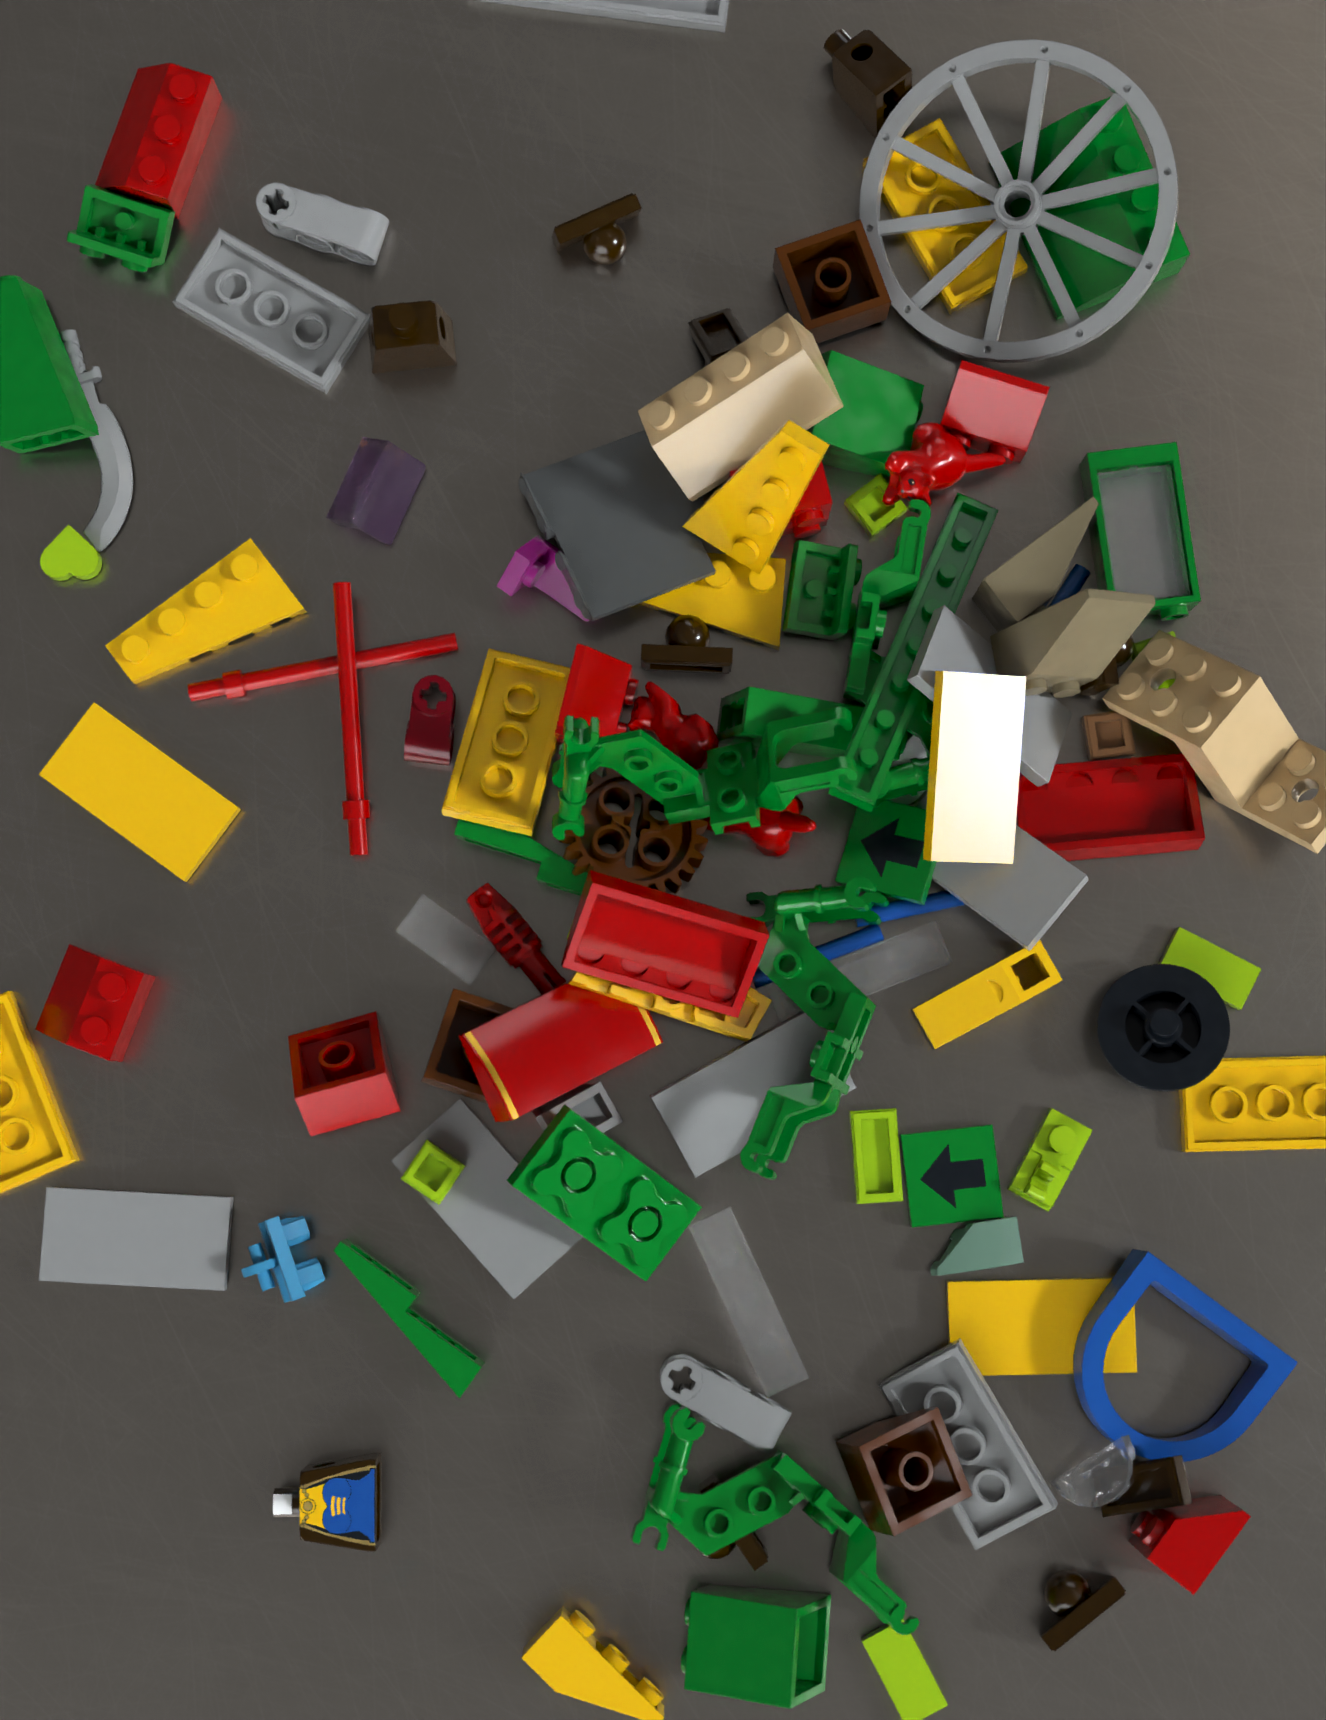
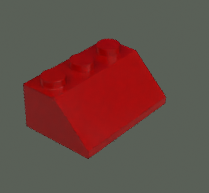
M173 63L138 68L95 185L176 211L174 218L179 219L222 101L213 76Z

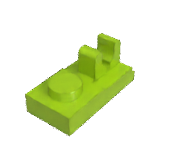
M1049 1108L1007 1190L1049 1212L1093 1130L1057 1110Z

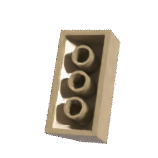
M786 313L638 410L651 447L687 498L693 502L729 479V471L739 469L750 460L756 451L788 420L808 430L844 406L813 334L789 313Z

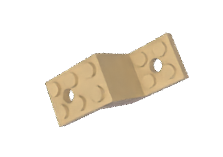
M1158 630L1118 678L1119 684L1111 687L1103 696V701L1109 709L1173 740L1215 801L1318 854L1326 844V751L1298 738L1259 675ZM1175 679L1171 687L1158 690L1164 681ZM1319 789L1313 799L1298 802L1299 797L1305 791Z

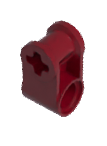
M428 675L420 679L414 687L410 720L408 721L405 735L404 761L451 765L455 734L456 695L450 683L443 677ZM438 687L442 696L446 697V701H439L436 709H431L429 703L423 697L424 695H431L433 688Z

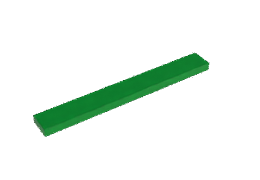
M957 492L843 755L855 760L857 779L849 780L847 775H839V784L830 787L827 792L828 794L869 812L872 811L922 693L909 683L907 678L933 611L945 605L954 614L956 613L997 516L998 509Z

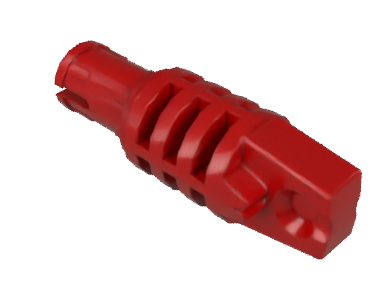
M489 883L478 888L466 899V903L484 935L510 967L513 966L515 969L520 967L541 995L552 990L553 987L556 988L566 982V979L559 974L541 951L544 947L541 944L543 941L518 910Z

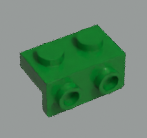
M85 185L77 230L68 231L66 241L80 245L79 252L85 255L106 258V254L122 259L121 265L125 268L147 272L148 267L151 268L165 264L176 211L96 185Z
M798 540L794 543L782 631L836 640L853 627L856 618V604L852 603L853 586L858 584L862 572V560L857 558L858 545L849 543L840 548L804 540Z

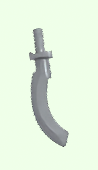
M75 329L61 331L59 334L95 418L99 435L89 437L100 465L101 495L97 508L91 520L84 528L83 534L92 546L100 552L115 538L129 511L133 492L132 462L118 421L107 404H100L94 384L102 380L100 367L92 366V370L87 372L86 366L83 363L84 359L80 350L77 332Z

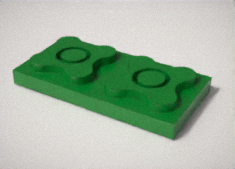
M565 1104L507 1179L518 1191L645 1282L702 1208L698 1203Z

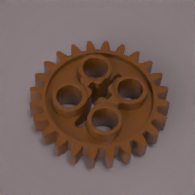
M604 767L602 777L596 772L591 773L586 788L588 793L585 805L582 806L581 811L585 820L584 836L579 837L573 831L566 830L565 839L559 840L560 843L570 844L565 849L564 860L578 859L572 872L573 875H580L584 872L589 873V870L662 892H666L667 887L674 894L678 893L682 885L681 880L690 882L695 873L693 867L699 868L704 858L700 852L704 851L708 839L701 835L704 834L708 822L696 819L669 825L667 820H657L651 816L649 811L657 810L664 814V805L621 774L616 773L614 769ZM634 797H640L642 803L635 832L638 839L632 854L633 867L629 868L625 865L626 852L631 837V827L629 824L634 814ZM614 802L621 806L623 811L613 812L604 803ZM598 844H611L617 849L618 853L608 854L603 852ZM643 852H655L661 856L663 861H650Z

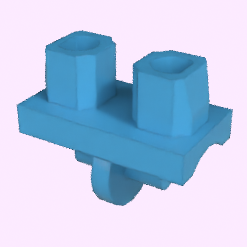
M279 1216L258 1223L269 1259H266L261 1242L249 1246L248 1250L253 1265L241 1269L243 1278L257 1274L261 1289L265 1291L276 1287L270 1271L273 1268L284 1303L305 1297L304 1291L315 1287L325 1280L317 1257L295 1264L289 1248L290 1246L310 1240V1232L304 1216L285 1218L283 1220H280Z

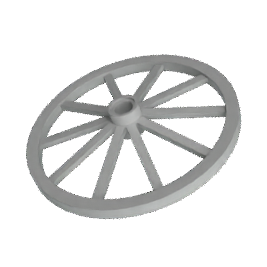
M1010 40L982 46L952 58L920 80L900 100L880 129L869 153L860 190L859 218L889 294L891 305L909 325L924 337L945 349L977 360L997 363L1038 361L1062 355L1099 337L1117 324L1146 293L1162 266L1174 234L1179 194L1177 168L1171 142L1155 107L1144 92L1120 69L1096 54L1076 46L1047 40ZM1036 63L1017 180H1014L965 78L998 66ZM1050 65L1068 68L1084 74L1113 92L1114 94L1032 183ZM952 85L1002 186L1000 189L901 138L916 116L934 98ZM1126 105L1137 118L1147 135L1157 167L1043 195L1120 109ZM894 151L993 203V205L880 221L883 182ZM1159 184L1155 225L1144 255L1045 212L1049 209ZM1026 198L1031 201L1028 212L1023 216L1013 217L1008 214L1009 206L1016 199ZM996 220L913 297H908L891 269L882 236ZM1041 226L1130 266L1135 271L1121 290L1104 307L1089 318L1081 321L1037 228ZM1007 231L983 339L967 336L947 328L921 310ZM1021 235H1025L1069 328L1039 339L1019 342H998Z

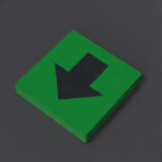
M883 801L877 809L871 812L863 811L857 807L835 881L840 885H846L854 877H866L877 886V892L882 893L884 896L925 905L933 878L932 875L937 861L923 860L926 810L891 801Z
M993 1125L899 1135L910 1227L1004 1217Z

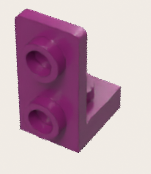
M536 535L515 551L497 584L498 588L513 596L524 586L529 588L536 586L584 621H590L584 618L580 609L576 607L573 594L562 571L557 568L555 554L558 550L562 552L560 549L540 535Z

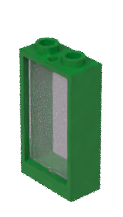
M1177 442L1087 453L1079 467L1084 501L1087 502L1094 497L1099 503L1088 525L1097 589L1154 595L1156 604L1147 616L1160 614L1163 621L1187 617L1189 615L1188 611H1191L1201 601Z

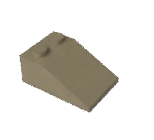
M1094 497L983 579L972 600L997 632L1046 609L1047 604L1054 597L1099 505Z
M1087 588L991 635L990 640L997 675L1026 677L1025 696L1052 692L1053 697L1064 698L1080 693V686L1098 679L1156 604L1154 595Z

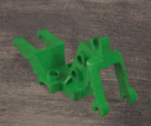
M913 499L909 502V511L917 513L919 517H905L901 524L900 536L897 537L895 542L893 559L865 576L862 590L858 595L856 618L847 659L848 666L843 698L854 699L863 705H866L886 658L871 651V649L878 650L880 638L883 637L887 611L879 609L911 600L919 581L927 525L931 518V509L923 500ZM921 693L906 731L921 740L927 757L919 760L918 758L910 759L911 762L890 767L872 810L877 809L883 801L909 794L912 797L918 795L917 792L928 790L933 701L923 693Z
M833 707L824 711L770 721L766 724L757 756L752 741L707 750L708 768L695 770L641 729L599 737L598 717H591V725L589 726L585 719L580 717L573 719V716L567 715L563 725L564 740L559 746L558 752L561 756L552 766V782L558 788H562V791H559L558 794L560 800L559 810L552 817V834L558 840L565 839L566 830L573 831L576 836H584L585 820L581 811L588 796L586 792L588 778L599 767L614 769L664 805V814L669 825L710 817V825L715 835L723 834L724 826L749 822L751 828L760 827V807L773 811H783L795 796L800 793L837 786L839 784V775L841 774L847 775L849 780L857 779L856 762L847 756H839L830 760L789 768L777 766L793 745L834 736L835 725H842L845 731H851L853 728L852 714L847 708Z
M854 877L846 885L822 887L821 884H818L814 888L784 890L777 895L768 896L763 892H752L746 895V901L750 904L763 903L766 907L762 916L749 918L765 922L766 927L773 923L758 968L819 1027L829 1030L824 1041L819 1040L811 1053L809 1066L813 1067L810 1076L815 1078L814 1082L770 1087L747 1144L740 1153L741 1164L744 1168L753 1173H759L760 1176L766 1179L774 1180L777 1178V1174L774 1170L768 1168V1164L770 1161L785 1163L788 1160L798 1132L804 1124L825 1118L837 1111L841 1094L847 1095L850 1086L846 1084L853 1063L855 1059L860 1061L864 1053L859 1048L876 1005L810 943L808 926L809 923L828 921V924H833L839 920L863 919L868 924L880 925L882 922L881 917L874 911H871V908L874 905L887 907L889 901L882 893L877 892V886L866 877ZM862 891H865V892H866V893H864L862 896H859V893H860V892H862Z
M674 1402L666 1407L662 1416L665 1430L658 1454L654 1456L652 1461L655 1465L646 1491V1502L642 1516L634 1523L631 1541L633 1543L640 1544L644 1529L655 1527L658 1530V1538L654 1548L663 1551L669 1538L667 1530L669 1522L705 1556H708L788 1514L796 1504L804 1500L807 1504L802 1511L821 1528H825L831 1534L837 1529L839 1530L829 1572L866 1604L880 1621L889 1625L896 1633L909 1635L917 1629L919 1619L915 1616H910L904 1622H901L905 1615L906 1603L885 1585L876 1574V1536L874 1532L787 1454L778 1450L774 1456L701 1494L681 1491L680 1487L683 1477L687 1475L689 1470L686 1469L693 1442L703 1434L705 1424L689 1416L690 1410L686 1407H681L678 1403Z

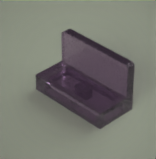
M363 437L326 518L339 526L360 529L383 544H392L424 474L425 464L387 440Z

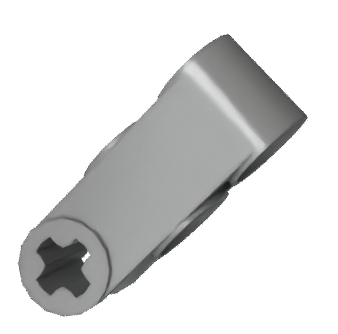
M274 182L265 185L260 189L256 197L257 210L268 233L276 237L301 243L316 251L343 256L358 264L376 265L390 222L381 213L369 208L345 204L327 195L306 192L283 183ZM281 205L286 206V209H280ZM271 211H277V214L273 215Z
M674 1354L668 1357L661 1365L659 1372L661 1386L665 1394L671 1399L691 1409L709 1423L725 1431L732 1432L745 1443L770 1455L792 1414L789 1409L761 1393L751 1391L748 1386L720 1370L712 1369L691 1356ZM684 1366L689 1367L688 1374L693 1380L691 1384L681 1383L678 1388L673 1387L674 1381L669 1374L670 1371L673 1369L680 1372Z

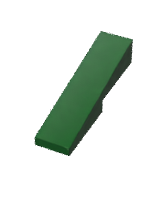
M458 819L454 832L457 839L539 864L540 868L536 877L539 884L581 896L588 873L584 872L574 876L572 872L575 864L567 859L564 860L560 855L526 835Z
M348 1239L340 1241L334 1249L337 1256L460 1399L485 1362L410 1308L420 1295V1291Z

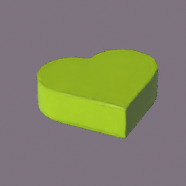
M69 524L44 549L40 557V565L44 573L57 581L68 580L72 576L82 580L92 579L98 575L103 563L99 552Z

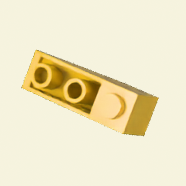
M1039 940L1031 951L1023 947L912 1010L933 1048L937 1049L1061 982L1062 978Z
M562 1606L524 1646L521 1658L555 1692L641 1720H662L664 1718V1705L661 1703L664 1696L659 1689L646 1677L639 1681L627 1669L630 1665L628 1659L613 1644L609 1643L605 1648L592 1635L596 1629L580 1611L575 1610L571 1614Z

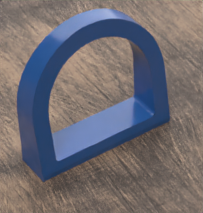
M1132 1249L1091 1308L1080 1328L1073 1355V1374L1076 1392L1087 1417L1110 1442L1123 1450L1149 1460L1182 1455L1183 1462H1188L1212 1455L1240 1437L1253 1423L1298 1362L1149 1251ZM1149 1285L1251 1360V1365L1219 1411L1202 1427L1177 1437H1150L1131 1428L1113 1408L1104 1384L1103 1366L1109 1341L1119 1324Z

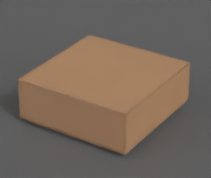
M1115 711L1081 717L1088 761L1128 757L1136 754L1129 718Z

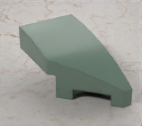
M1017 1216L967 1223L964 1229H955L949 1238L952 1242L940 1261L933 1263L930 1271L931 1276H940L1024 1263Z

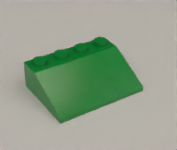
M1110 97L1079 108L1040 130L1032 183ZM1126 105L1120 109L1043 195L1153 168ZM1023 140L1001 152L1014 180H1017ZM994 172V175H995V177H996V179H997V182H998V184H999V186H1000V188H1001L1002 186H1001V184H1000V182H999V180H998V178H997V176H996V174H995V172ZM1159 184L1049 209L1045 212L1144 255L1155 225ZM1019 198L1013 201L1009 206L1011 215L1013 217H1020L1026 214L1030 208L1031 201L1026 198ZM1177 222L1175 223L1174 234L1167 255L1152 283L1179 273L1190 255ZM1041 226L1037 228L1077 312L1112 299L1135 271L1130 266ZM1021 235L1056 320L1061 319L1064 316L1026 236Z

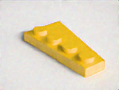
M788 420L756 451L750 460L742 465L721 488L719 487L688 518L682 527L760 574L779 542L829 444Z
M250 538L106 644L105 647L134 684H137L185 664L195 656L210 650L213 652L229 645V642L250 633L256 634L271 627V624L290 616L294 618L301 615L306 610Z
M707 553L716 570L714 575L639 603V605L657 611L663 610L678 616H697L706 625L723 630L724 633L739 638L745 637L779 651L786 559L770 557L761 573L758 574L727 554Z
M577 971L574 972L568 982L570 985L745 1042L752 1038L772 1001L750 987L740 1014L736 1018Z

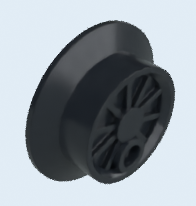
M1152 964L1128 972L1118 979L1107 991L1098 1013L1097 1035L1105 1058L1120 1076L1130 1083L1147 1090L1172 1092L1187 1089L1200 1083L1217 1068L1228 1047L1230 1022L1221 996L1202 976L1176 965Z

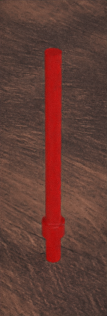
M351 582L333 583L346 786V801H342L343 820H348L350 856L368 855L366 819L370 818L369 800H365Z
M455 632L356 651V670L458 650ZM337 655L247 673H242L241 669L223 672L221 678L187 684L188 694L191 702L224 695L227 696V699L246 696V691L338 674Z

